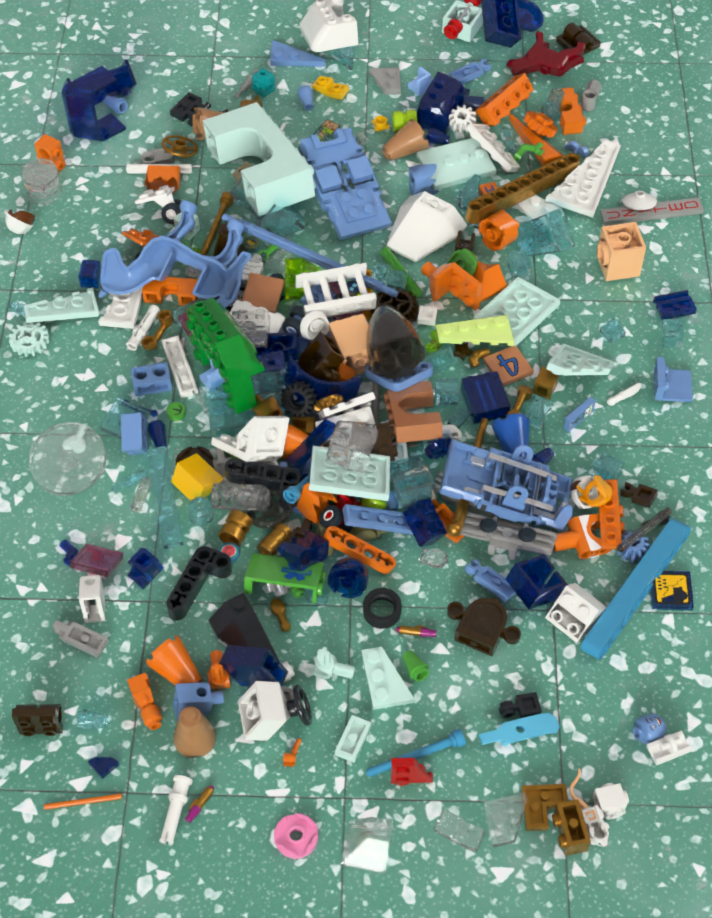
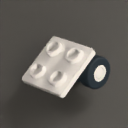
M165 185L159 187V190L153 191V189L143 191V194H140L139 198L135 200L136 204L155 201L163 207L161 212L162 218L169 224H174V218L177 214L181 213L179 208L181 201L174 199L172 192L175 190L174 186L169 187Z

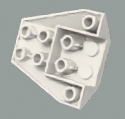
M424 191L409 196L400 206L386 247L413 262H417L455 240L458 230L463 232L467 224L453 205Z

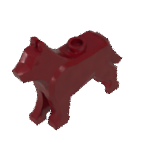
M537 31L535 33L536 42L528 50L527 54L522 58L509 60L506 67L510 68L515 76L538 71L543 75L563 76L571 68L584 62L585 43L578 41L575 48L556 52L550 49L549 43L544 41L543 32Z

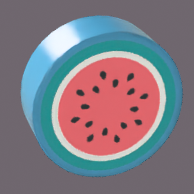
M228 542L219 548V551L229 555L231 563L238 559L239 549L236 544Z

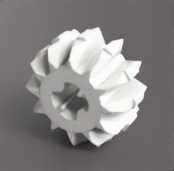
M465 104L463 108L457 106V110L452 109L449 115V125L453 127L454 132L459 129L460 134L463 130L468 133L469 131L466 129L470 123L476 124V113L472 112L471 107L466 109Z

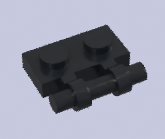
M188 92L170 110V116L183 122L188 118V125L193 126L192 116L196 114L194 113V108L209 109L211 104L209 102L202 104L201 97Z

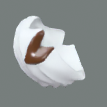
M590 475L576 478L570 487L572 500L578 509L592 508L587 503L579 500L582 494L576 488L579 485L584 490L586 485L594 480V477ZM596 486L592 487L589 491L590 499L598 497Z

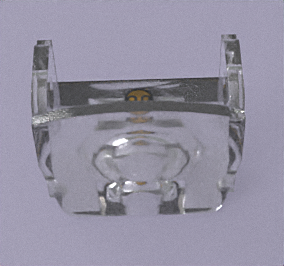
M337 421L329 442L327 459L349 470L361 473L367 471L371 459L369 453L373 449L378 436L376 425L355 421ZM362 459L364 463H359L357 460Z
M214 483L211 504L213 509L263 511L270 504V491L265 485Z

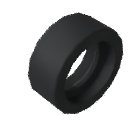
M376 588L365 596L363 615L371 626L384 629L395 625L399 621L402 604L400 597L393 590ZM377 600H387L394 605V612L391 615L380 617L371 612L370 606Z

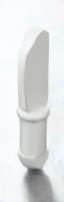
M636 383L620 391L619 394L610 397L607 400V404L614 406L619 401L634 395L640 390L641 383Z

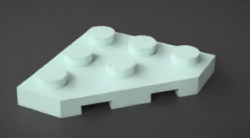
M563 344L548 362L547 370H550L553 374L564 376L609 375L615 362Z

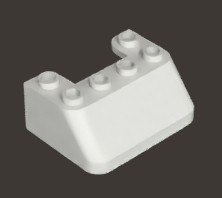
M316 0L300 22V30L312 51L321 52L358 45L357 21L350 14H343L344 0Z

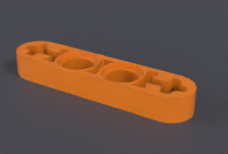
M336 526L328 527L323 534V540L326 544L383 574L391 573L396 566V560L393 556ZM346 542L352 543L355 549L348 547ZM364 552L371 553L373 558L367 557Z

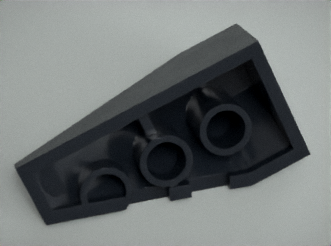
M244 593L225 601L209 619V623L218 639L225 642L231 647L233 652L238 653L244 658L247 664L261 676L265 677L280 663L254 609Z

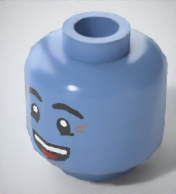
M654 713L641 716L634 722L633 735L643 744L647 745L663 738L665 735V721Z

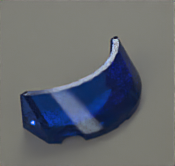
M290 356L284 376V381L288 386L296 381H305V385L311 384L309 388L312 389L314 387L315 391H313V394L317 393L315 399L321 400L338 394V396L342 395V402L345 403L357 398L362 380V375L341 382L320 380L303 371L298 366V362H295L293 357ZM294 393L296 397L305 402L304 397L300 393Z

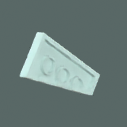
M93 288L87 289V292L84 293L74 292L72 296L65 298L58 296L50 302L43 300L24 305L26 323L99 316Z

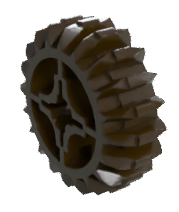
M398 287L394 289L399 292L396 298L378 292L376 296V309H371L373 320L377 322L378 326L402 327L406 329L407 325L411 326L416 321L419 313V304L411 292L406 293V289L400 290Z

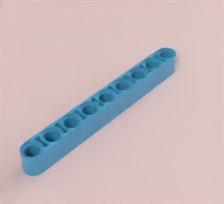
M673 518L669 520L586 635L581 644V651L598 660L603 658L652 589L655 578H659L688 538L691 531L690 526Z

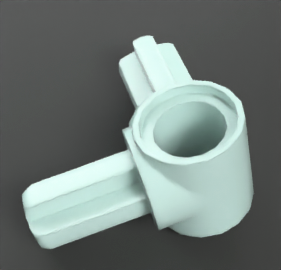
M327 647L318 649L312 672L313 675L321 679H330L333 675L350 679L354 676V666L338 663L336 657L327 651Z

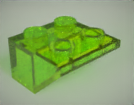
M285 258V300L302 299L305 295L303 287H295L296 275L320 271V268L304 258Z

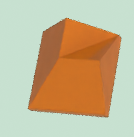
M477 261L473 277L482 283L481 302L503 291L507 284L499 264H485Z

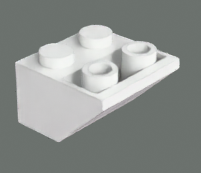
M573 583L566 585L545 618L578 643L592 629L607 607L578 584Z

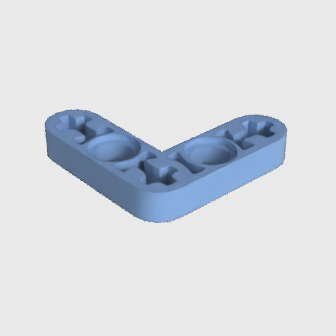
M421 362L402 372L395 373L379 364L372 363L364 367V373L367 379L391 391L398 392L433 375V365L430 362Z

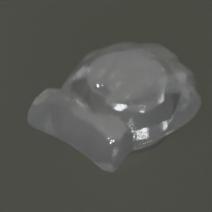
M423 548L419 563H426L436 569L442 568L448 563V556L444 551L437 548L430 550Z

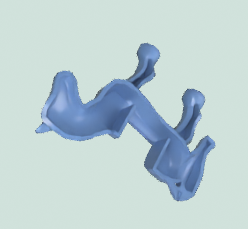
M182 200L179 206L182 215L178 226L165 236L151 239L143 248L139 257L128 267L123 263L120 252L116 248H110L104 252L100 274L102 290L99 292V297L102 298L108 293L116 295L128 294L140 289L153 280L163 281L169 275L175 261L202 271L193 289V295L206 300L219 298L217 301L227 308L237 299L241 287L243 269L252 258L251 254L245 251L241 252L237 257V250L243 243L241 233L245 226L237 220L229 219L226 226L229 231L228 240L223 251L217 256L201 255L181 243L183 237L196 224L193 216L198 208L193 203Z

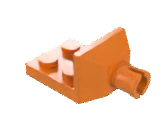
M426 262L423 265L421 273L429 278V288L434 302L450 291L474 311L480 308L482 283L455 262L441 265L439 268H436L431 262Z

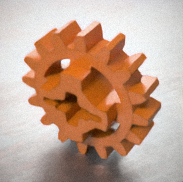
M528 111L524 117V122L527 123L528 128L539 136L546 135L548 138H553L558 131L553 120L542 112Z

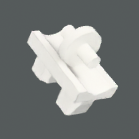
M682 730L671 735H665L664 738L646 745L656 766L692 751Z

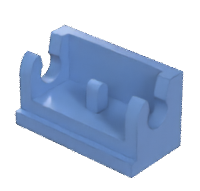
M141 412L121 414L122 452H128V455L147 454V417Z

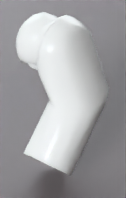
M442 425V434H446L456 441L461 439L462 432L455 425Z

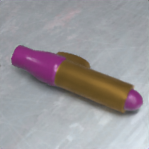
M400 625L396 628L399 634L436 637V630H431L421 625H416L415 627Z
M214 786L206 787L201 796L193 801L185 818L187 822L191 823L201 812L203 806L214 793Z

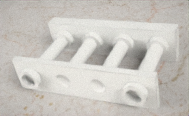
M356 263L351 266L296 275L295 287H303L308 304L304 305L305 315L311 311L319 310L324 312L327 317L376 309V294L367 293L363 276H366V263ZM356 278L360 291L359 296L351 297L349 295L346 279ZM338 281L342 299H332L328 286L329 282ZM321 285L325 302H314L310 286Z

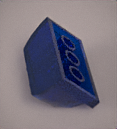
M438 71L419 102L417 123L423 129L446 135L451 127L449 125V115L452 109L457 110V106L463 107L465 95H470V89L465 88L456 78Z

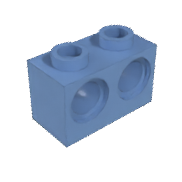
M167 362L131 368L135 396L172 391Z

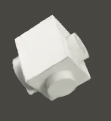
M607 783L602 785L601 788L594 790L592 796L594 804L602 810L607 820L626 814L625 809L627 803H629V798L626 790L622 789L620 783L614 785L613 783Z

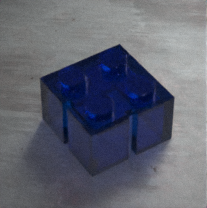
M545 555L531 558L530 561L525 560L515 563L505 578L528 610L556 601L566 585H568L558 571L554 572L547 584H545L555 569Z

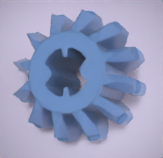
M635 529L632 533L626 530L624 535L621 534L622 548L617 549L618 556H623V561L628 559L631 564L634 560L639 563L651 547L648 544V537H643V532L637 534Z

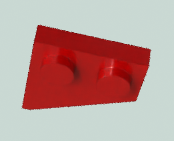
M391 758V784L396 783V785L405 786L409 783H433V773H426L425 766L419 764L415 758Z

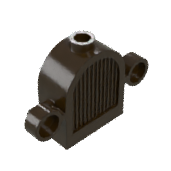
M319 332L308 343L306 349L300 355L296 366L300 381H305V384L310 382L314 385L326 382L331 386L338 383L340 374L335 370L345 358L333 339Z
M496 598L477 599L468 606L466 611H464L463 605L456 601L451 602L447 607V615L450 619L461 620L455 632V641L493 657L501 638L508 644H516L520 640L521 631L518 627L508 626L506 628L507 612Z

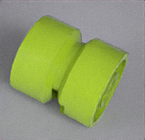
M406 110L405 113L402 111H392L393 132L397 133L411 119L417 121L416 110Z

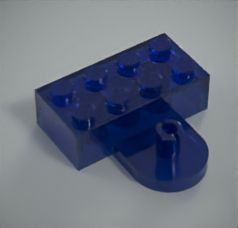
M481 0L486 42L511 48L522 39L521 29L535 32L543 25V14L540 8L531 1Z

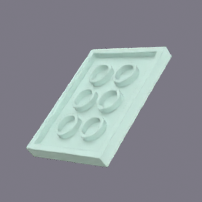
M474 138L419 151L416 155L420 165H437L434 175L430 178L436 180L432 185L434 190L496 175L497 171L486 150Z
M517 277L473 317V320L507 315L514 345L517 346L560 305V299Z
M313 446L309 490L388 501L390 456L339 449L341 453L336 454L334 448ZM345 451L350 452V455L345 456L343 453Z

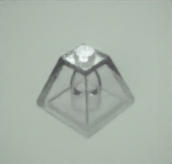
M375 817L349 821L341 865L385 873L394 821Z

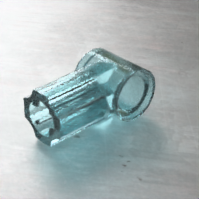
M558 88L551 89L548 101L541 108V112L552 119L553 123L561 118V111L559 109L565 94L562 89Z

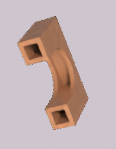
M431 381L419 382L398 392L386 388V393H383L384 404H386L389 424L394 426L397 443L443 438L442 420L439 412L422 414L405 412L409 409L434 406Z

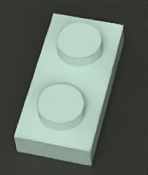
M352 715L337 745L335 755L355 763L370 731L372 722Z

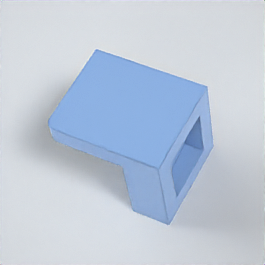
M419 67L418 77L408 83V88L418 96L425 93L431 86V74L424 68Z
M210 359L211 368L199 377L200 381L212 391L222 385L224 379L221 378L218 368H214Z

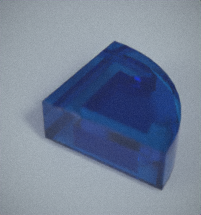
M95 757L88 761L89 765L102 779L119 766V762L112 757Z

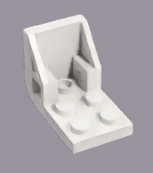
M254 416L235 437L222 434L220 437H212L211 445L246 462L277 461L283 456L289 418L286 416Z

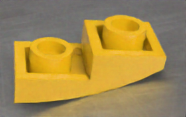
M319 76L312 85V88L316 91L342 100L349 91L348 85L334 83L333 78Z

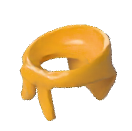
M595 475L594 480L588 483L584 490L579 485L576 486L582 494L579 500L591 507H600L606 504L612 496V487L600 475ZM596 486L600 494L596 499H590L589 491L592 487Z

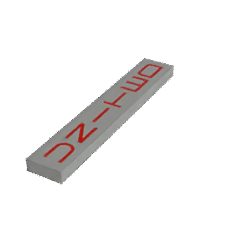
M697 197L657 202L655 207L647 210H633L626 206L601 209L600 216L604 226L703 214L704 208L700 198Z

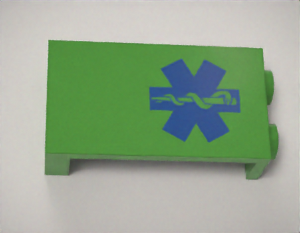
M253 553L244 576V593L252 594L256 582L313 589L312 603H317L318 595L322 596L323 583H326L327 571H324V563Z

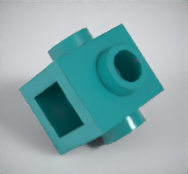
M264 68L253 74V91L263 98L275 91L274 75Z

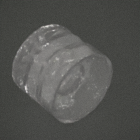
M36 159L28 162L23 167L21 174L29 200L36 204H49L60 197L62 187L57 167L52 161Z

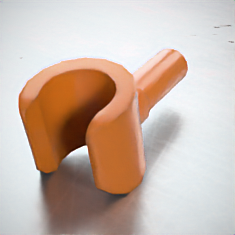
M301 739L296 740L291 753H284L283 766H295L296 754L302 742Z

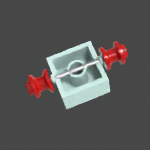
M456 0L443 17L442 33L449 39L459 38L471 42L483 25L484 9L479 8L483 0H464V2Z

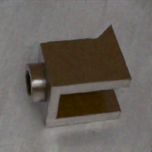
M458 230L455 251L464 248L473 252L476 233L472 232L471 240L461 239L462 231Z

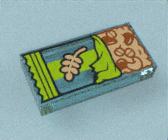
M327 119L312 135L317 134L320 142L329 141L334 137L335 130L340 129L341 126Z

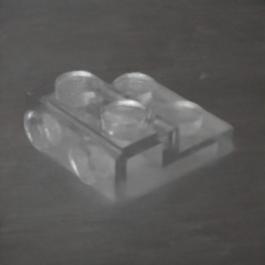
M262 309L256 311H232L233 318L255 347H267L271 319L269 311Z

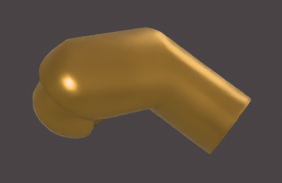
M489 348L474 351L469 356L468 362H470L471 368L480 365L478 359L490 355Z

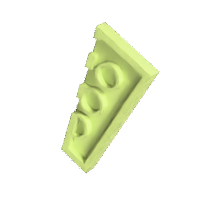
M507 315L436 325L439 343L463 344V342H471L472 344L480 345V342H490L491 345L508 343L507 346H514V339Z

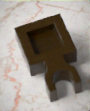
M625 482L626 490H620V496L632 497V503L647 508L651 507L658 495L657 489L639 484L636 488L628 482Z

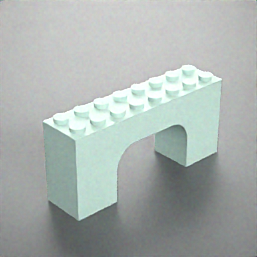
M257 102L202 121L207 148L219 164L244 156H256L264 161L258 165L241 170L245 199L258 216L315 196L314 189H316V184L313 180L314 169L312 165L307 163L305 157L299 153L298 148L293 146L291 140L286 138L285 133L279 129L277 123L272 121L271 116L267 115L265 109L261 108Z

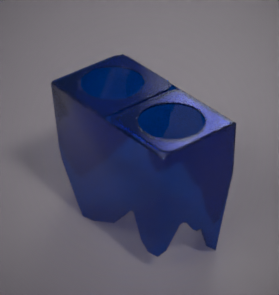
M303 529L304 538L291 537L292 543L284 542L280 544L277 551L292 566L301 570L327 559L329 541L320 535Z

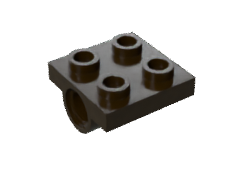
M575 23L568 24L563 34L557 36L556 42L564 49L575 48L578 41L585 43L584 55L599 48L601 44L582 25L577 26Z
M21 704L12 708V719L19 734L24 736H33L34 734L54 736L63 733L61 704H40L39 708L37 704Z

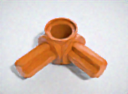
M214 650L210 653L211 667L207 672L210 689L231 688L229 669L224 667L222 651Z

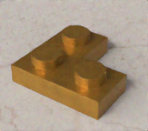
M566 784L522 786L521 792L526 831L549 829L547 809H555L557 803L568 802Z

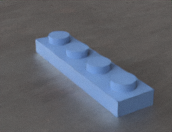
M345 504L343 507L344 523L347 526L417 535L419 532L416 514Z

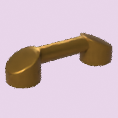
M165 309L158 313L157 317L160 326L154 336L144 337L141 341L145 350L158 348L157 343L166 328H169L173 323V315L170 310Z
M525 385L518 387V398L513 409L508 411L506 415L520 414L524 401L529 400L532 396V388Z

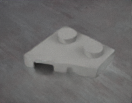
M369 68L370 77H374L375 83L385 95L401 94L399 68Z

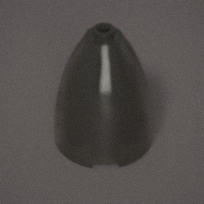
M387 305L378 307L371 316L366 335V349L370 368L375 374L385 375L389 379L407 376L414 372V368L420 362L424 361L425 350L416 329L402 313Z

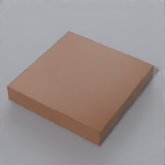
M250 273L242 302L248 301L255 307H264L269 312L275 314L285 280Z

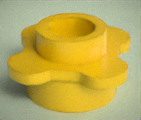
M377 116L372 120L375 131H383L390 128L385 116Z

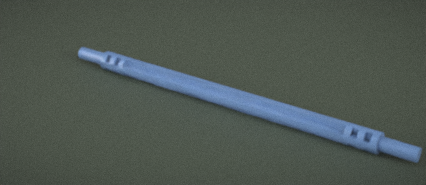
M225 213L222 216V220L226 222L229 219H234L245 226L244 232L326 269L345 267L343 264L243 219L239 220ZM367 275L363 276L366 287L377 292L381 291L395 298L398 296V291L383 285V282Z

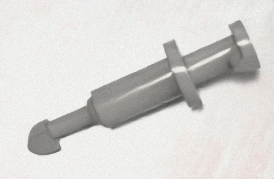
M254 69L253 74H255L259 70ZM252 75L246 76L247 80L240 86L238 93L235 94L236 98H240L241 92L246 91L252 84Z

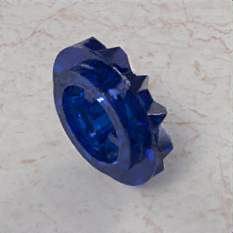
M440 438L432 441L425 448L426 456L429 459L443 458L448 454L449 445L452 440Z

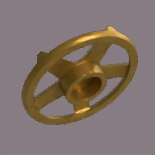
M170 135L161 142L165 153L185 157V159L196 155L198 152L197 144L184 136ZM169 138H181L174 142L169 140ZM185 141L191 142L195 147L187 146ZM165 142L173 147L167 148ZM185 150L194 152L187 154Z

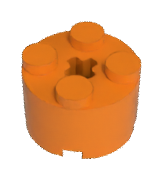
M501 209L482 220L478 230L479 234L482 233L483 243L489 249L496 251L503 249L517 239L519 223L506 213L505 210Z

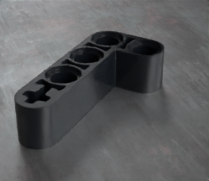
M229 459L225 463V477L229 482L278 490L280 507L285 510H291L296 506L297 501L294 504L288 503L283 497V492L289 486H296L300 483V473L298 470L259 462H246L241 459ZM252 472L257 473L254 476L249 475ZM269 476H276V478H274V479H270V478H268V477H269ZM288 479H295L296 481H294V482H289V481H287V480H288Z
M207 546L197 548L167 599L170 618L181 620L187 615L209 574L222 579L231 575L232 566L229 555Z

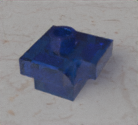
M140 548L128 561L132 567L128 577L140 588L144 589L164 567L146 548Z

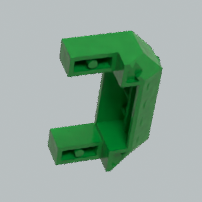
M210 298L189 306L186 311L188 320L185 322L188 330L191 331L189 338L191 344L195 347V350H193L195 359L200 360L203 366L210 364L211 359L214 368H218L221 378L224 379L222 387L228 396L225 400L229 409L232 408L236 414L254 408L257 402L251 376L265 371L263 364L257 359L255 346L230 312L216 299Z

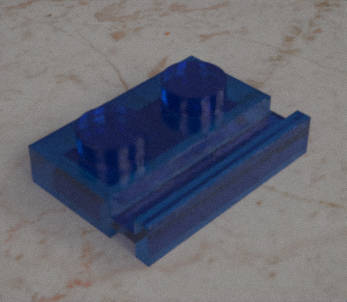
M688 290L655 296L653 299L662 321L696 314L697 311L691 296L688 295Z

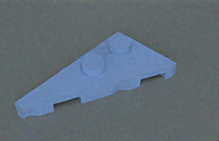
M272 41L270 66L325 67V59L277 41Z

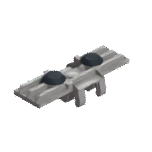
M467 512L460 535L488 541V554L490 555L495 554L497 547L508 550L509 559L516 560V554L519 549L551 557L558 533L530 527L527 523L522 525L501 520L497 516L491 518Z

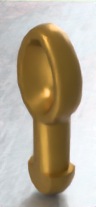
M273 598L270 602V610L274 616L278 617L281 630L288 632L291 630V624L285 615V604L282 600Z

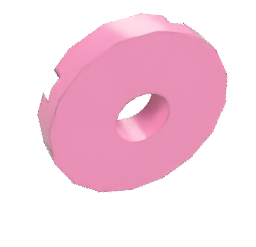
M300 813L287 815L276 825L274 842L278 851L284 856L292 859L303 858L310 855L316 848L318 829L315 822L306 815ZM299 831L303 836L300 840L295 841L290 838L291 833Z

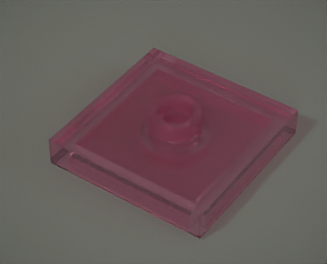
M86 543L70 561V568L108 577L122 561L124 553Z

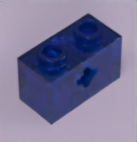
M430 499L417 501L402 512L419 547L432 545L447 534L444 524L440 520Z

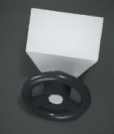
M255 681L238 700L244 739L268 741L290 717L298 715L305 726L311 725V709L303 688L298 684L294 685V699L287 701L279 682Z

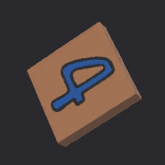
M515 345L486 356L483 359V362L501 387L533 375L534 372Z

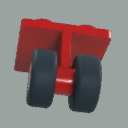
M337 494L335 506L330 505L321 512L319 517L320 524L326 529L330 526H336L350 533L353 526L345 525L343 507L345 504L360 506L361 503L354 497L349 499L350 496Z

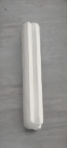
M191 164L126 165V172L128 174H146L148 165L180 166L181 174L192 173Z

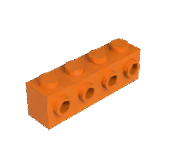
M526 73L514 76L476 109L483 124L496 126L501 122V118L511 113L510 110L518 107L522 100L530 96L529 94L534 88Z

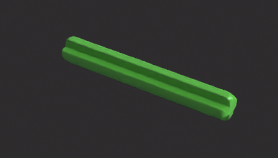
M388 247L382 248V257L408 291L416 298L421 297L422 290Z

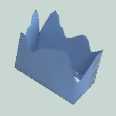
M422 164L409 167V191L411 195L424 191L431 195L440 192L430 188L436 182L435 179H430L436 171V164Z

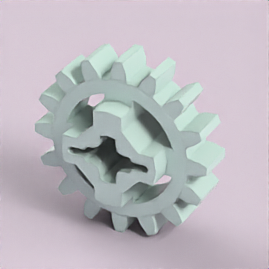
M23 322V326L18 324V329H12L13 334H9L10 346L13 352H18L19 356L23 353L25 357H28L29 354L35 356V352L41 354V349H46V344L49 343L48 331H46L45 326L41 327L39 322L36 325L33 322L30 324Z

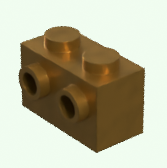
M579 799L557 803L555 812L552 814V821L554 827H558L560 833L558 835L560 848H564L566 856L588 852L591 841Z

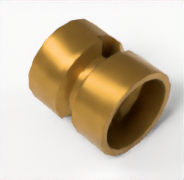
M231 510L225 520L226 523L223 524L218 533V537L224 543L230 542L240 547L253 524V520L242 511Z

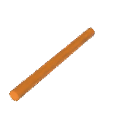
M122 793L44 804V809L122 799Z

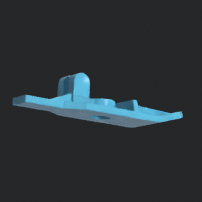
M543 713L504 722L497 730L481 733L478 736L482 745L501 742L502 746H506L510 743L530 738L534 739L537 736L557 733L560 726L555 716L550 713ZM516 729H521L523 733L517 732Z

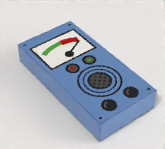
M589 397L565 417L564 429L568 433L594 411L596 400Z

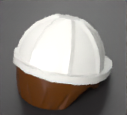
M12 209L4 210L6 214L5 222L10 231L16 234H23L33 227L34 214L22 210L16 213L12 212Z

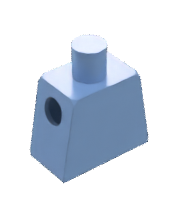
M207 682L176 684L173 699L176 722L180 712L189 706L196 707L204 716L210 715L212 705L224 702L223 692H211L210 684Z

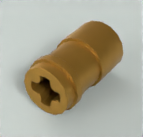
M278 523L269 535H266L257 545V550L260 554L275 556L281 549V546L288 541L292 531L285 524Z

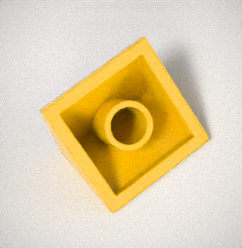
M196 453L177 463L171 483L193 502L195 500V503L203 502L224 478Z

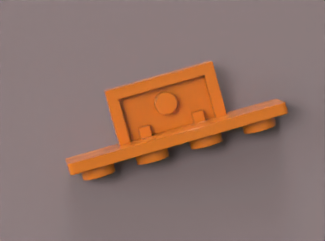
M608 479L604 481L612 487V496L606 504L599 507L602 549L622 548L621 534L625 532L624 522H620V517H623V505H619L617 480Z

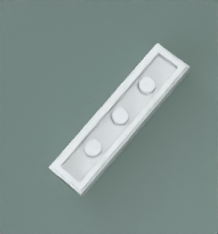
M179 335L161 340L180 398L199 394Z

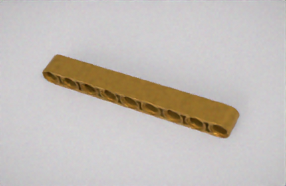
M569 153L470 201L467 207L466 221L471 224L480 223L493 213L501 209L506 210L564 181L579 166L580 157L577 154Z

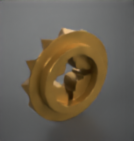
M334 394L316 401L317 404L314 405V409L321 411L325 408L333 407L342 403L343 397L342 395Z

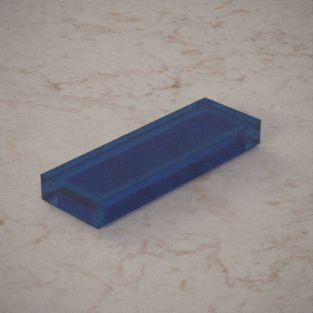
M324 419L286 461L300 469L311 457L313 446L321 447L336 431L337 425Z

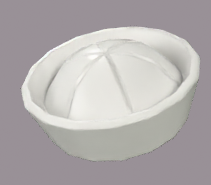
M319 310L306 314L300 324L301 335L309 340H313L319 332L327 335L329 321L326 314Z

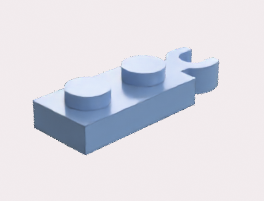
M482 59L480 63L474 61L450 72L449 78L459 87L483 76L484 71L491 70L492 64L486 65L487 59Z
M473 559L471 565L467 564L465 567V571L468 574L475 575L473 580L505 603L517 594L519 589L517 586L486 565L483 568L478 560Z

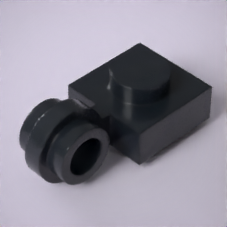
M536 692L516 695V704H512V701H504L500 703L499 713L503 718L514 716L515 711H518L520 718L541 714L542 712Z

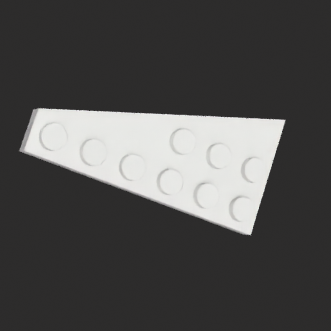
M605 140L594 150L590 157H587L581 165L565 178L560 186L558 185L551 194L549 193L546 196L545 202L593 218L621 145Z

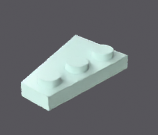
M382 647L361 650L373 710L415 703L414 697Z

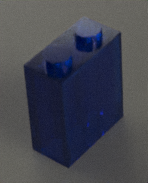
M498 371L462 378L461 392L473 424L480 423L482 418H487L488 421L496 420L500 417L501 419L506 418L511 405Z
M228 645L219 662L240 686L251 687L255 681L279 682L282 687L288 674L287 669L268 648Z

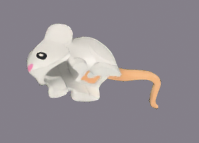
M580 768L578 769L577 777L569 788L570 795L574 800L579 799L575 796L573 788L581 776ZM579 799L591 841L590 844L607 846L609 825L603 820L604 814L597 805L588 807L583 800Z

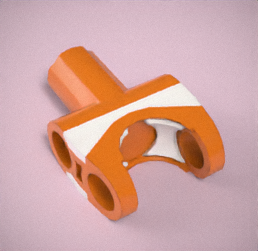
M599 514L571 518L567 522L569 531L558 533L553 548L554 552L576 548L580 559L598 557L612 550L602 549L601 538L596 537L592 533V531L600 527Z

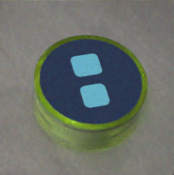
M355 280L348 281L346 284L349 295L351 297L359 296L360 291Z

